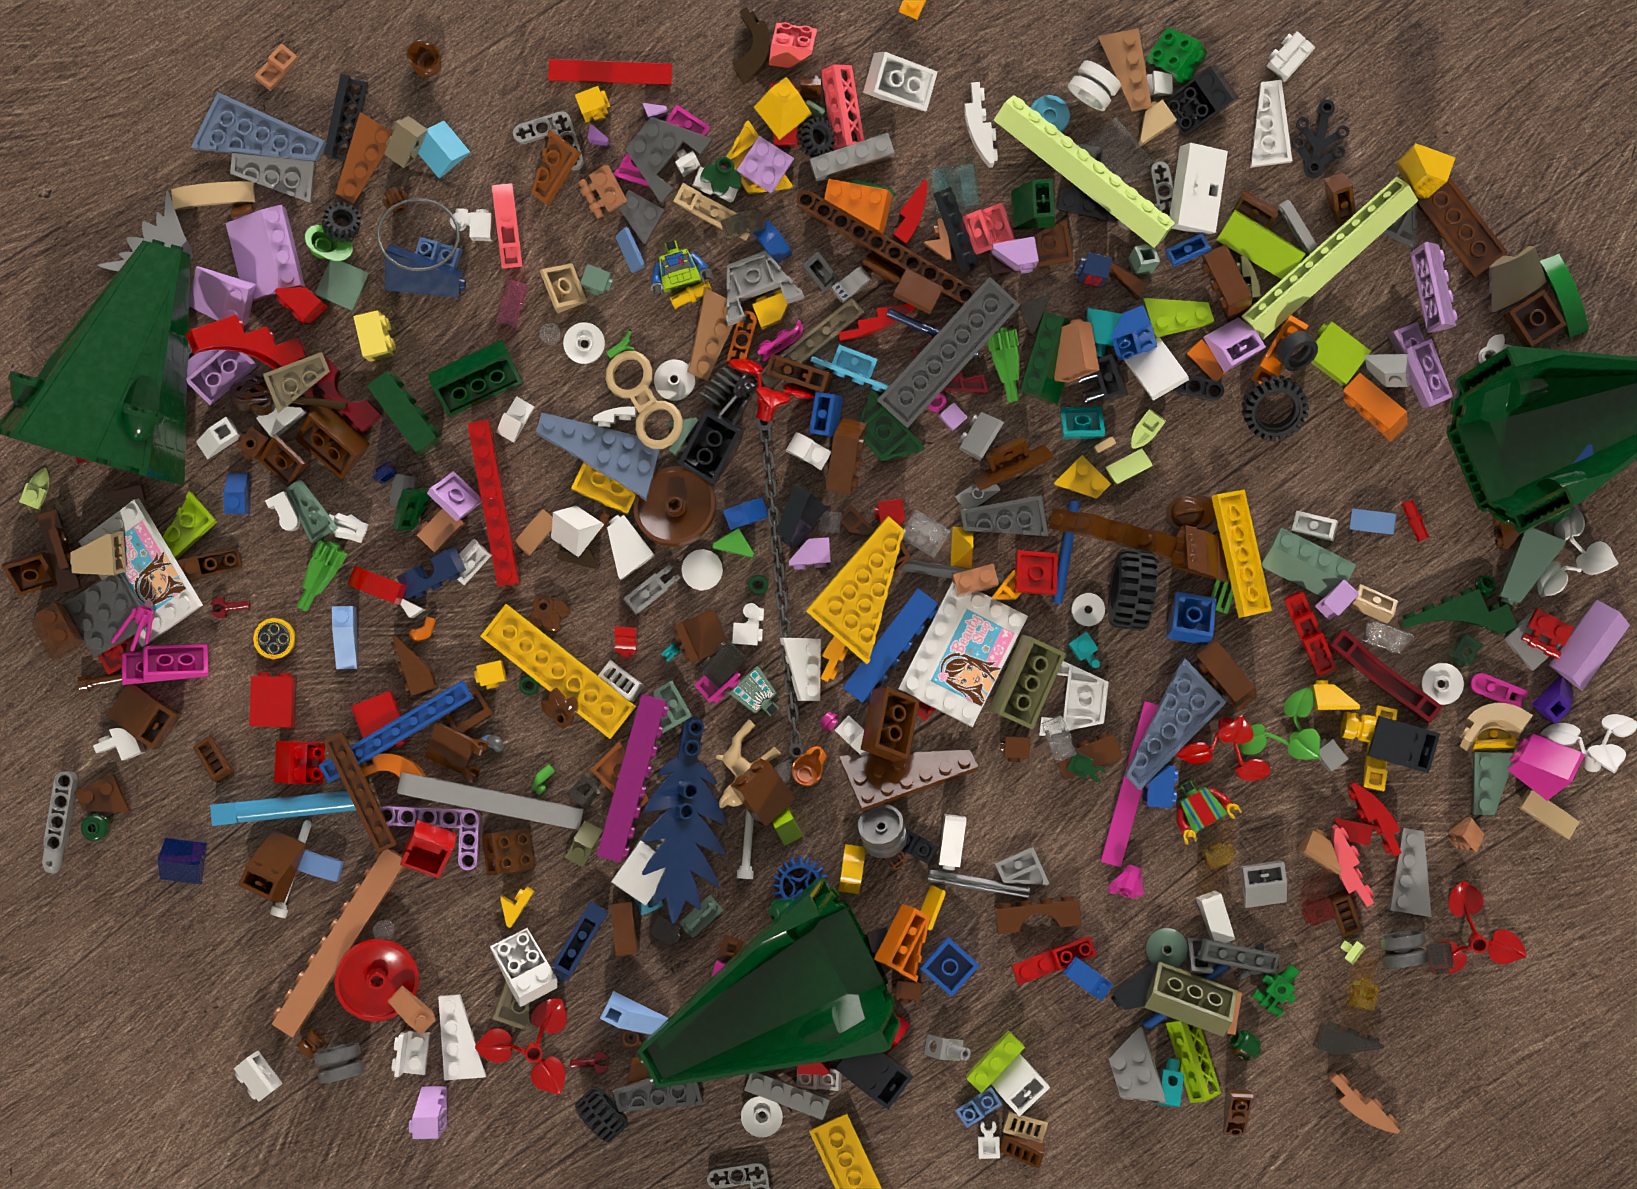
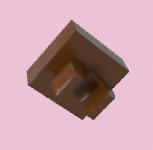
M807 76L800 79L801 97L803 100L821 99V79L818 76H815V79H807Z
M724 934L718 955L732 959L742 949L744 940Z

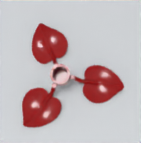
M732 359L726 362V364H730L742 373L755 374L757 376L758 388L756 392L758 394L757 404H759L756 417L760 420L772 421L775 409H778L779 405L790 402V397L787 394L797 398H815V394L810 389L795 383L783 384L785 389L783 392L762 387L760 372H763L764 368L752 360Z
M1242 715L1235 720L1229 717L1219 719L1218 732H1215V738L1211 747L1206 743H1194L1181 748L1176 753L1177 757L1190 764L1199 765L1207 763L1213 758L1211 752L1214 751L1218 738H1220L1222 742L1234 744L1236 755L1241 765L1235 768L1237 777L1246 781H1257L1270 775V766L1265 761L1251 759L1243 762L1237 743L1244 744L1253 739L1252 727Z
M1466 881L1459 882L1452 889L1448 899V906L1454 916L1461 917L1466 915L1473 934L1468 938V946H1460L1458 948L1457 944L1451 940H1443L1436 944L1431 955V971L1434 974L1446 975L1461 970L1467 962V956L1462 950H1473L1475 953L1480 954L1484 953L1488 948L1489 957L1498 964H1509L1527 957L1523 943L1509 930L1501 929L1495 931L1492 940L1488 941L1483 935L1477 933L1470 914L1480 912L1484 899L1481 892Z
M547 999L535 1007L532 1012L531 1021L540 1030L536 1042L529 1043L525 1049L511 1044V1035L502 1028L489 1030L476 1043V1051L485 1059L495 1063L509 1060L512 1055L511 1048L521 1052V1054H525L529 1062H540L531 1070L532 1083L540 1090L556 1095L561 1093L565 1083L563 1063L554 1056H550L543 1061L541 1059L542 1049L540 1041L544 1030L549 1034H555L564 1028L567 1015L562 999Z

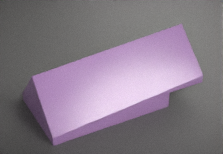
M1418 322L1387 333L1396 353L1408 354L1411 385L1422 408L1434 406L1453 397L1432 339L1424 341Z
M1596 600L1574 628L1566 645L1559 648L1562 652L1561 656L1558 659L1554 658L1548 666L1583 691L1630 624L1619 611Z

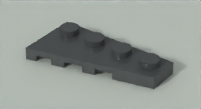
M1041 495L959 510L963 531L1048 536Z
M647 1078L611 1090L618 1112L703 1105L697 1082L657 1088L655 1083H652Z

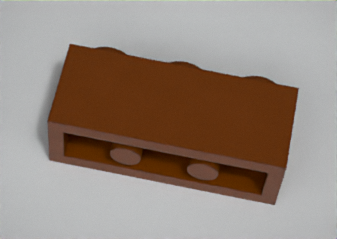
M1108 732L1097 735V740L1089 743L1087 739L1077 743V748L1070 750L1067 747L1057 751L1058 755L1054 758L1063 780L1078 776L1066 770L1074 751L1093 759V767L1103 766L1123 758L1114 734L1108 735Z

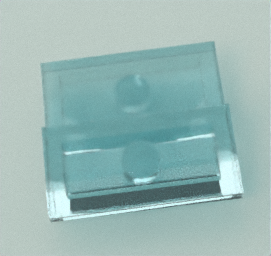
M974 164L931 170L934 193L951 187L959 209L980 206ZM935 200L936 210L939 211L938 206H937V203H936V200Z

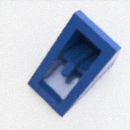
M769 220L752 231V234L763 249L777 264L792 254L781 233Z

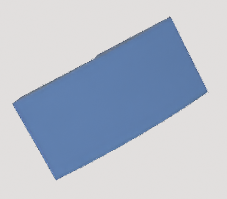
M420 237L415 253L441 262L451 253L454 247ZM457 248L452 257L444 264L457 269L463 250Z
M1353 508L1350 529L1394 534L1397 514Z
M305 849L297 870L316 877L339 882L344 862Z
M991 1085L983 1093H978L955 1111L968 1128L983 1119L986 1114L1001 1106L1003 1101Z

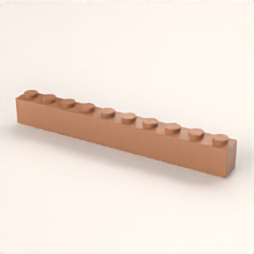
M389 848L376 854L374 859L377 861L373 867L369 866L363 874V877H365L363 883H358L352 891L354 897L350 902L346 901L340 910L343 914L339 920L335 919L329 927L331 930L328 937L324 936L318 944L320 948L316 955L312 954L306 964L309 967L305 973L301 972L295 980L297 983L294 990L290 989L284 997L285 1004L282 1008L278 1007L273 1014V1026L292 1038L298 1034L334 978L340 959L356 944L404 869V866L400 865L402 857L400 853Z

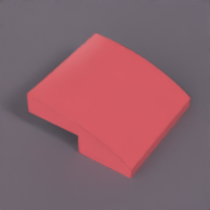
M1003 203L963 216V222L976 255L990 252L993 244L1016 240Z

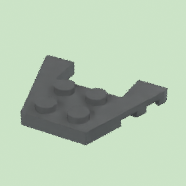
M651 117L627 146L626 151L660 203L663 204L674 189L658 176L661 170L683 143L687 144L699 155H702L712 142V139Z

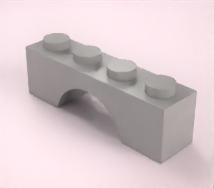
M885 133L811 158L810 166L815 181L818 183L836 177L848 169L869 163L875 164L893 158L895 152L889 134Z
M767 1072L749 1074L744 1089L747 1092L823 1120L830 1102V1096L789 1084Z

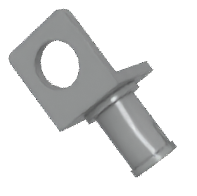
M928 1034L924 1054L939 1060L960 1061L961 1059L967 1061L970 1057V1049L963 1047V1040L945 1039ZM933 1041L937 1044L934 1053L931 1051V1043Z

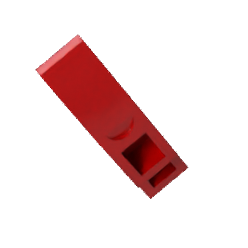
M1353 782L1347 783L1349 787L1347 793L1352 801L1355 800L1358 806L1356 812L1361 820L1364 819L1366 822L1374 820L1375 823L1372 825L1376 834H1380L1384 841L1381 845L1385 853H1389L1394 857L1401 854L1402 851L1393 835L1401 830L1387 808L1365 788Z
M1090 936L1032 955L1010 966L1017 985H1022L1054 971L1067 968L1075 956L1081 961H1085L1097 956Z

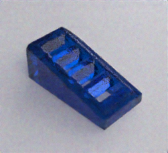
M387 461L373 471L372 478L374 481L384 484L399 472L391 461Z

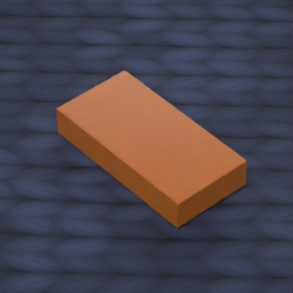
M1202 339L1186 353L1210 380L1218 381L1225 374L1211 349Z

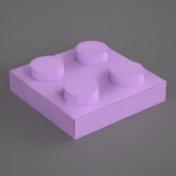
M759 136L738 167L737 172L772 194L794 161V158Z
M454 471L427 492L456 521H459L482 502L481 497Z

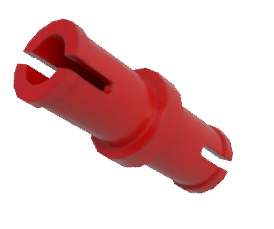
M1414 500L1402 503L1401 506L1408 519L1407 524L1411 526L1417 539L1416 541L1420 542L1429 538L1430 536L1422 521L1424 518L1419 515Z

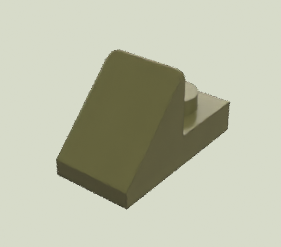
M584 821L574 837V841L565 858L584 867L603 830Z

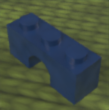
M456 548L447 549L430 558L434 566V573L431 577L425 573L422 566L414 567L397 576L399 583L407 585L405 591L407 599L414 597L416 600L427 596L426 591L430 589L433 591L438 590L444 586L443 582L447 580L452 582L461 577L460 573L466 571V568Z

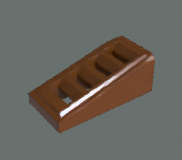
M1111 264L1110 272L1138 300L1148 284L1117 264Z
M209 735L193 746L212 781L219 783L235 772L212 736ZM211 745L212 748L204 753L202 752L203 749ZM215 752L216 755H214L210 759H207L208 756ZM218 760L220 761L218 764L212 767L213 763H215Z
M1346 890L1327 896L1329 906L1343 938L1363 931L1351 896ZM1345 907H1348V909H1346V910H1344V911H1341V912L1338 911V910H1340V909H1343V908H1345ZM1351 915L1350 918L1341 920V918ZM1354 922L1355 924L1346 929L1344 928L1345 925H1348L1350 923Z
M1004 1133L1000 1146L1001 1153L1030 1166L1040 1168L1044 1156L1045 1143ZM1009 1142L1012 1143L1011 1148L1008 1147Z

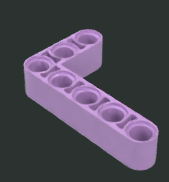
M385 806L381 808L382 812L385 810L392 812V819L387 821L390 826H414L416 821L420 820L437 827L460 828L459 866L464 870H471L479 864L481 814L479 811L464 808ZM407 810L413 814L411 822H407L404 819V813ZM427 811L432 812L434 815V820L431 823L427 822L424 818ZM448 812L453 813L455 816V821L452 824L445 820V815ZM468 813L475 815L476 821L474 824L467 823L466 815ZM467 834L474 836L475 842L473 845H468L465 842ZM466 855H471L474 858L472 866L465 864L464 857Z

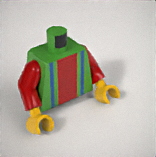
M1191 780L1180 786L1186 797L1178 801L1176 823L1187 845H1189L1188 837H1193L1196 842L1195 832L1226 815L1227 812L1232 819H1235V816L1232 814L1233 810L1242 812L1237 804H1233L1224 793L1214 788L1201 787L1196 790Z

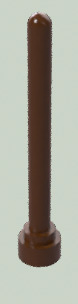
M122 673L99 678H92L87 675L80 676L77 679L80 693L90 692V689H94L95 686L122 682Z

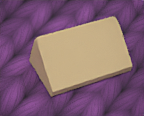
M1360 584L1357 589L1359 595L1352 601L1350 607L1379 621L1389 623L1394 616L1398 600Z

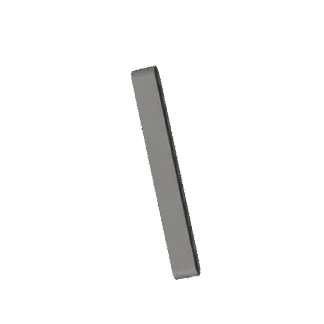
M404 772L400 774L397 793L577 830L580 829L584 809Z

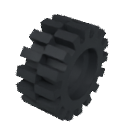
M815 117L804 121V123L799 125L800 128H797L796 132L800 133L796 135V139H800L797 144L798 146L802 145L800 150L802 152L806 151L805 155L817 157L829 153L830 149L834 147L832 144L835 143L836 139H832V137L835 136V132L831 133L833 127H828L829 122L824 121L822 117ZM813 130L819 137V144L814 141Z
M336 202L335 206L331 204L329 208H326L322 228L323 232L327 233L328 238L333 236V241H337L338 238L342 243H344V239L349 242L351 238H356V234L358 235L360 229L361 215L358 214L357 209L353 210V205L350 204L347 207V203L343 202V206H340V202ZM343 218L349 222V225L345 227L338 226L334 223V219Z

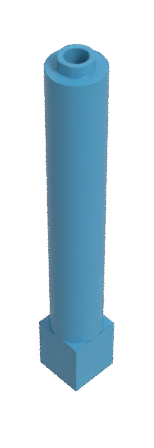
M347 790L210 805L212 826L356 810Z

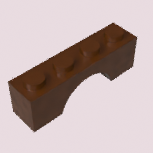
M1062 896L1060 901L1044 898L1040 899V903L1033 904L1032 900L1020 901V905L1011 906V903H1000L999 907L994 908L998 935L1019 932L1025 919L1037 913L1052 916L1061 928L1081 925L1079 900L1073 899V896Z

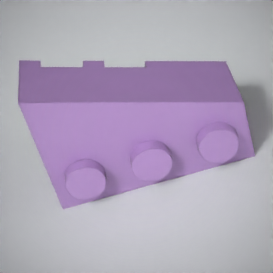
M447 1086L421 1087L412 1120L409 1121V1133H413V1139H438L447 1129Z

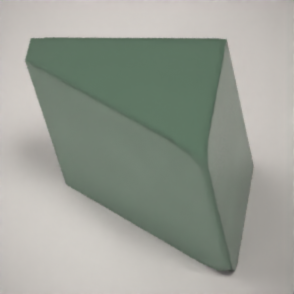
M807 100L805 104L812 115L805 121L815 117L824 118L825 110Z

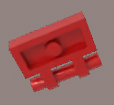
M1535 608L1526 626L1532 629L1533 632L1531 635L1524 632L1521 640L1527 642V645L1531 648L1536 647L1540 649L1546 656H1553L1558 659L1562 652L1555 649L1557 643L1565 646L1574 627L1539 608ZM1540 635L1549 639L1547 644L1539 640Z

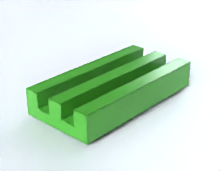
M1215 580L1210 598H1215L1220 581ZM1224 582L1215 610L1227 614L1233 598V590L1230 587L1224 608H1221L1228 583Z

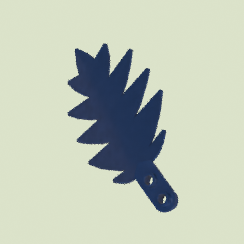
M695 716L687 719L684 723L678 756L668 761L659 771V775L671 774L666 777L653 793L644 808L645 812L668 809L654 822L641 839L642 842L666 839L649 859L642 871V875L665 868L656 887L653 902L657 903L666 898L672 924H675L680 915L685 900L696 909H701L699 893L691 871L714 886L719 887L712 868L696 844L721 855H726L717 837L707 823L698 815L701 814L725 826L728 825L718 802L702 780L704 779L713 785L717 784L710 771L697 761L704 724L700 718ZM692 723L695 724V728L693 730H691ZM690 743L691 748L687 751V745Z

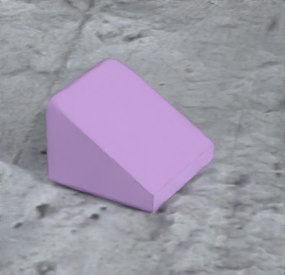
M643 103L648 119L651 117L659 119L669 114L666 106Z
M955 403L951 404L939 415L940 419L952 432L968 418Z

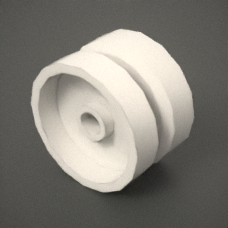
M1085 60L1078 69L1080 76H1074L1067 87L1082 102L1094 109L1105 111L1111 102L1109 96L1116 95L1121 87V83L1102 66Z

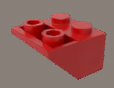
M306 287L276 288L274 290L278 295L276 299L288 310L292 308L291 314L303 324L308 322L310 325H313L329 308Z
M276 741L274 782L285 784H323V773L318 765L324 762L325 744L321 742Z

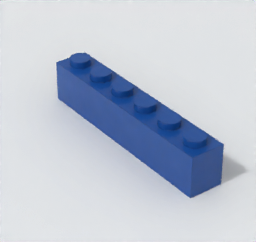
M917 589L873 647L870 662L866 664L862 661L843 686V689L863 703L864 700L868 702L876 684L881 685L888 677L885 672L889 667L894 669L900 661L898 655L901 651L907 652L913 644L911 638L914 634L919 636L926 627L923 623L927 617L932 619L938 611L936 605L938 603L920 589Z

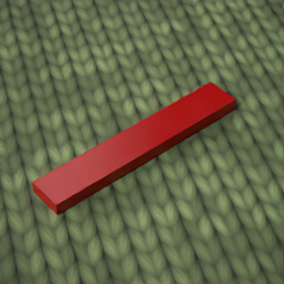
M549 59L548 80L672 86V64Z

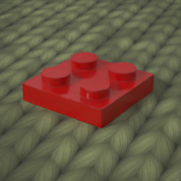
M1017 550L1015 553V592L1056 595L1058 553Z

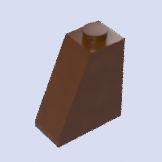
M628 897L615 899L616 903L611 904L616 956L637 954L640 948L633 900L628 901Z

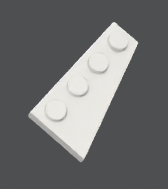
M1282 80L1260 83L1250 168L1292 162Z
M461 995L439 996L444 1080L486 1077L481 1056L475 1049V1038L468 1022L469 1019Z

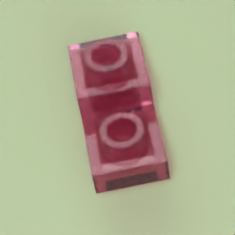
M511 279L508 280L496 319L497 322L516 327L529 285Z

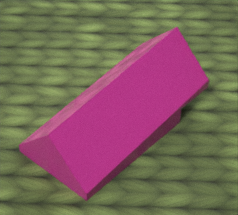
M207 644L143 646V652L122 653V685L208 677Z

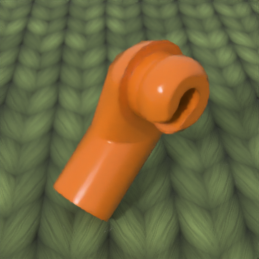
M426 616L423 627L410 630L409 638L414 642H420L429 638L436 619Z

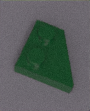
M403 489L392 525L394 529L413 530L420 517L428 509L425 505L431 498L427 494L429 489Z

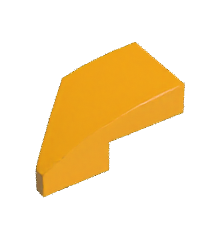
M1015 570L1008 575L991 598L993 600H1010L1019 597L1021 593L1015 592Z

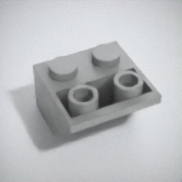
M1273 861L1239 866L1245 908L1287 902V878L1284 862Z

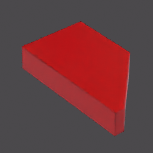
M1334 818V822L1339 829L1343 827L1349 836L1348 842L1370 845L1373 825Z

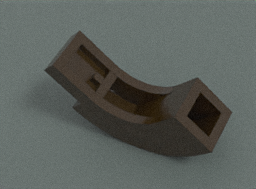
M747 7L740 11V17L752 35L753 43L746 55L732 63L733 69L743 85L761 73L770 54L768 27L765 21L757 24L759 20L754 11L749 12Z

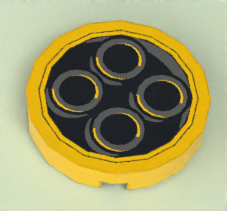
M278 618L266 619L258 625L254 632V646L265 658H283L290 654L295 646V631L285 620Z

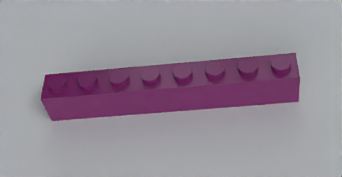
M645 694L641 695L597 852L599 857L620 863L623 861V858L627 859L630 850V847L627 846L628 839H633L636 829L635 826H632L634 818L639 817L641 806H638L640 798L645 796L647 786H644L645 778H650L653 767L649 765L651 757H656L658 750L655 742L657 737L661 738L664 728L661 725L662 717L666 718L669 706L666 705L667 700Z

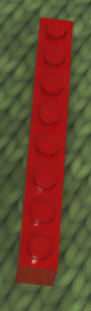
M487 419L467 423L497 586L506 587L521 584L491 422Z

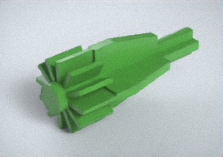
M1000 327L987 341L988 350L991 351L1000 382L1005 385L1007 402L1018 401L1016 380H1019V354L1017 348L1019 341L1017 329L1007 330V327Z
M319 540L312 553L313 557L307 566L302 588L305 590L297 604V607L303 611H308L315 595L322 593L335 576L337 570L341 568L347 556L346 551L341 550V546L334 541Z

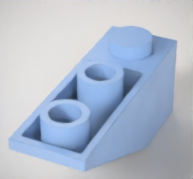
M615 991L612 992L600 1019L618 1028L651 1035L668 1019Z

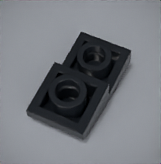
M905 828L907 841L902 850L930 865L940 847Z

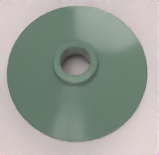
M1162 928L1155 931L1149 937L1146 944V953L1150 962L1156 967L1158 962H1162L1177 968L1185 961L1188 946L1181 933L1171 928ZM1165 946L1171 947L1170 953L1164 952Z

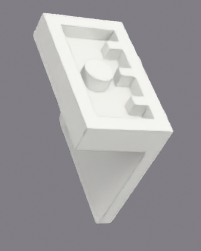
M405 1030L399 1037L395 1038L394 1050H397V1056L392 1061V1071H395L394 1077H400L403 1073L426 1074L430 1032H424L420 1035L417 1031Z

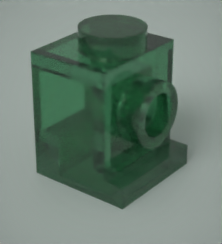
M1460 634L1449 657L1453 658L1452 662L1464 668L1465 665L1471 666L1483 643L1467 634ZM1465 648H1468L1470 651L1467 656L1463 653Z

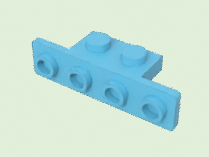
M839 344L832 363L814 356L811 357L810 361L814 362V367L825 370L826 367L833 369V374L844 378L846 374L853 377V382L864 385V382L872 384L871 388L879 392H883L884 389L887 390L889 387L887 384L871 379L878 360L872 356Z

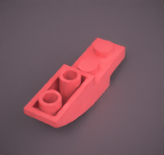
M512 183L492 185L502 269L521 267L522 258Z
M1335 824L1331 829V843L1342 871L1339 878L1346 891L1351 893L1356 890L1362 902L1368 907L1374 903L1371 898L1374 894L1368 885L1364 886L1360 879L1363 876L1357 867L1353 868L1360 863L1357 859L1360 855L1355 846L1352 845L1350 847L1346 841L1349 836L1344 828L1339 829Z

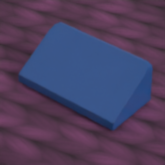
M1200 233L1165 249V256L1173 267H1176L1212 249L1203 233Z

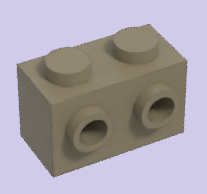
M410 116L395 122L392 130H394L393 134L386 142L387 148L384 153L402 168L415 161L428 129Z

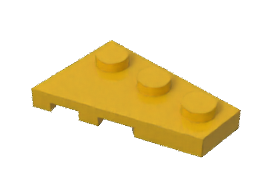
M583 462L571 487L572 491L626 515L629 514L636 496L632 491L627 490L620 483L609 479L586 465L585 462Z

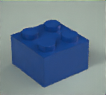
M946 936L920 965V969L952 997L980 965L949 936Z

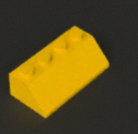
M1415 143L1397 161L1396 166L1403 181L1409 184L1415 196L1425 199V197L1429 198L1447 182L1455 157Z

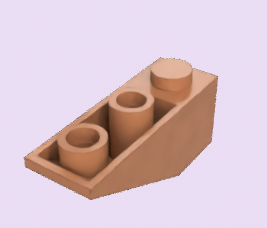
M1466 817L1447 832L1450 835L1449 841L1455 848L1459 847L1461 850L1464 849L1472 852L1478 851L1485 835L1470 817Z

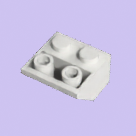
M1020 1053L991 1083L1018 1116H1021L1050 1088L1048 1083Z

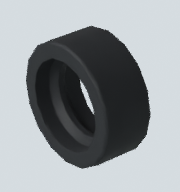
M1297 331L1282 340L1276 350V356L1285 369L1298 371L1305 368L1315 359L1318 353V345L1309 333ZM1303 346L1297 354L1291 356L1295 350Z

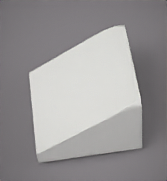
M402 599L400 604L410 618H414L425 611L424 608L405 599Z

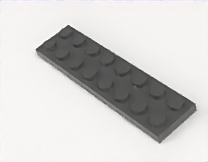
M989 277L894 380L887 390L883 392L877 401L908 428L1014 313L1020 304Z

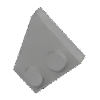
M1033 846L995 863L1003 883L1049 884Z

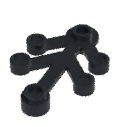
M1330 100L1321 101L1317 107L1320 120L1316 136L1309 127L1308 118L1300 117L1296 121L1297 129L1302 131L1313 148L1312 157L1304 147L1305 140L1302 137H1295L1291 145L1305 162L1303 166L1305 175L1312 179L1318 178L1323 174L1325 165L1335 159L1342 158L1345 154V148L1337 145L1330 154L1320 159L1322 150L1339 139L1346 138L1350 132L1347 126L1341 125L1335 133L1325 138L1328 119L1335 110L1334 103ZM1329 105L1330 111H1325L1323 106ZM1299 121H1305L1306 126H1300ZM1344 129L1346 135H1341L1339 130ZM1296 140L1301 141L1302 145L1300 147L1295 145ZM1335 149H1340L1342 154L1337 155ZM1312 164L1317 166V171L1311 169Z

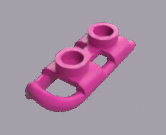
M797 320L796 326L791 331L786 329L779 331L776 335L778 339L773 342L765 340L759 344L760 349L757 352L759 355L763 354L762 362L770 359L771 354L776 355L801 338L803 326L800 320ZM778 344H781L780 347H778L777 349L774 350V347H775V346H777Z

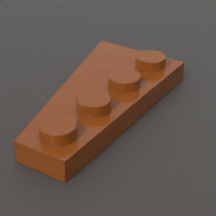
M361 112L359 113L335 193L352 205L383 157L387 148L386 142L393 134V132Z

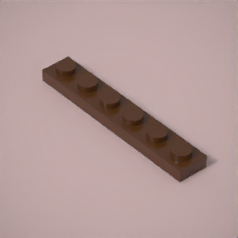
M341 731L324 739L323 742L377 853L397 845V841L344 732Z

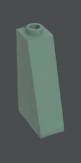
M1535 528L1521 533L1517 538L1496 593V597L1501 598L1500 602L1511 606L1513 603H1521L1563 548L1566 540Z

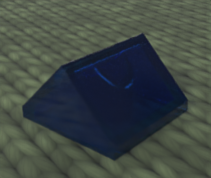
M165 838L157 859L160 879L202 884L207 843Z

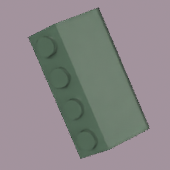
M1283 528L1277 529L1261 561L1262 568L1321 597L1327 595L1342 580L1345 579L1348 582L1356 567V564Z

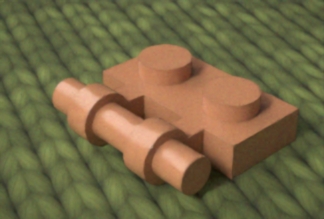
M604 165L589 175L593 182L588 185L586 179L578 182L582 195L586 196L590 204L589 208L592 213H595L597 219L604 216L601 209L604 206L608 212H611L627 202L609 165ZM595 190H597L601 197L599 201L596 200L593 194Z

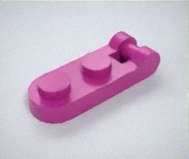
M1483 673L1473 675L1469 682L1471 690L1476 694L1499 703L1511 704L1520 708L1523 707L1522 701L1528 694V691ZM1512 692L1516 694L1514 701L1509 699Z

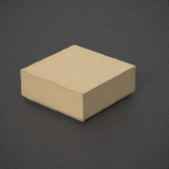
M1109 437L1096 444L1093 450L1095 454H1098L1115 445L1116 442L1113 437Z

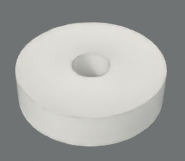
M1085 593L1073 601L1071 613L1074 620L1080 625L1093 626L1103 619L1105 605L1099 596ZM1086 606H1090L1092 608V612L1090 614H1087L1084 609Z

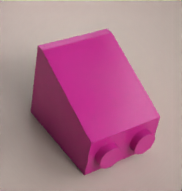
M1532 734L1527 739L1522 738L1516 746L1518 750L1510 757L1509 761L1511 764L1507 770L1548 801L1572 783L1585 755L1567 746Z

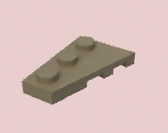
M320 352L262 375L277 412L280 413L330 371L323 353Z

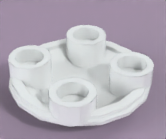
M705 549L695 550L688 554L683 561V578L693 589L708 590L720 581L723 573L722 563L712 551Z

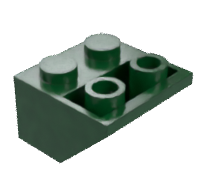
M1053 179L1031 180L1011 191L1013 230L1055 227Z

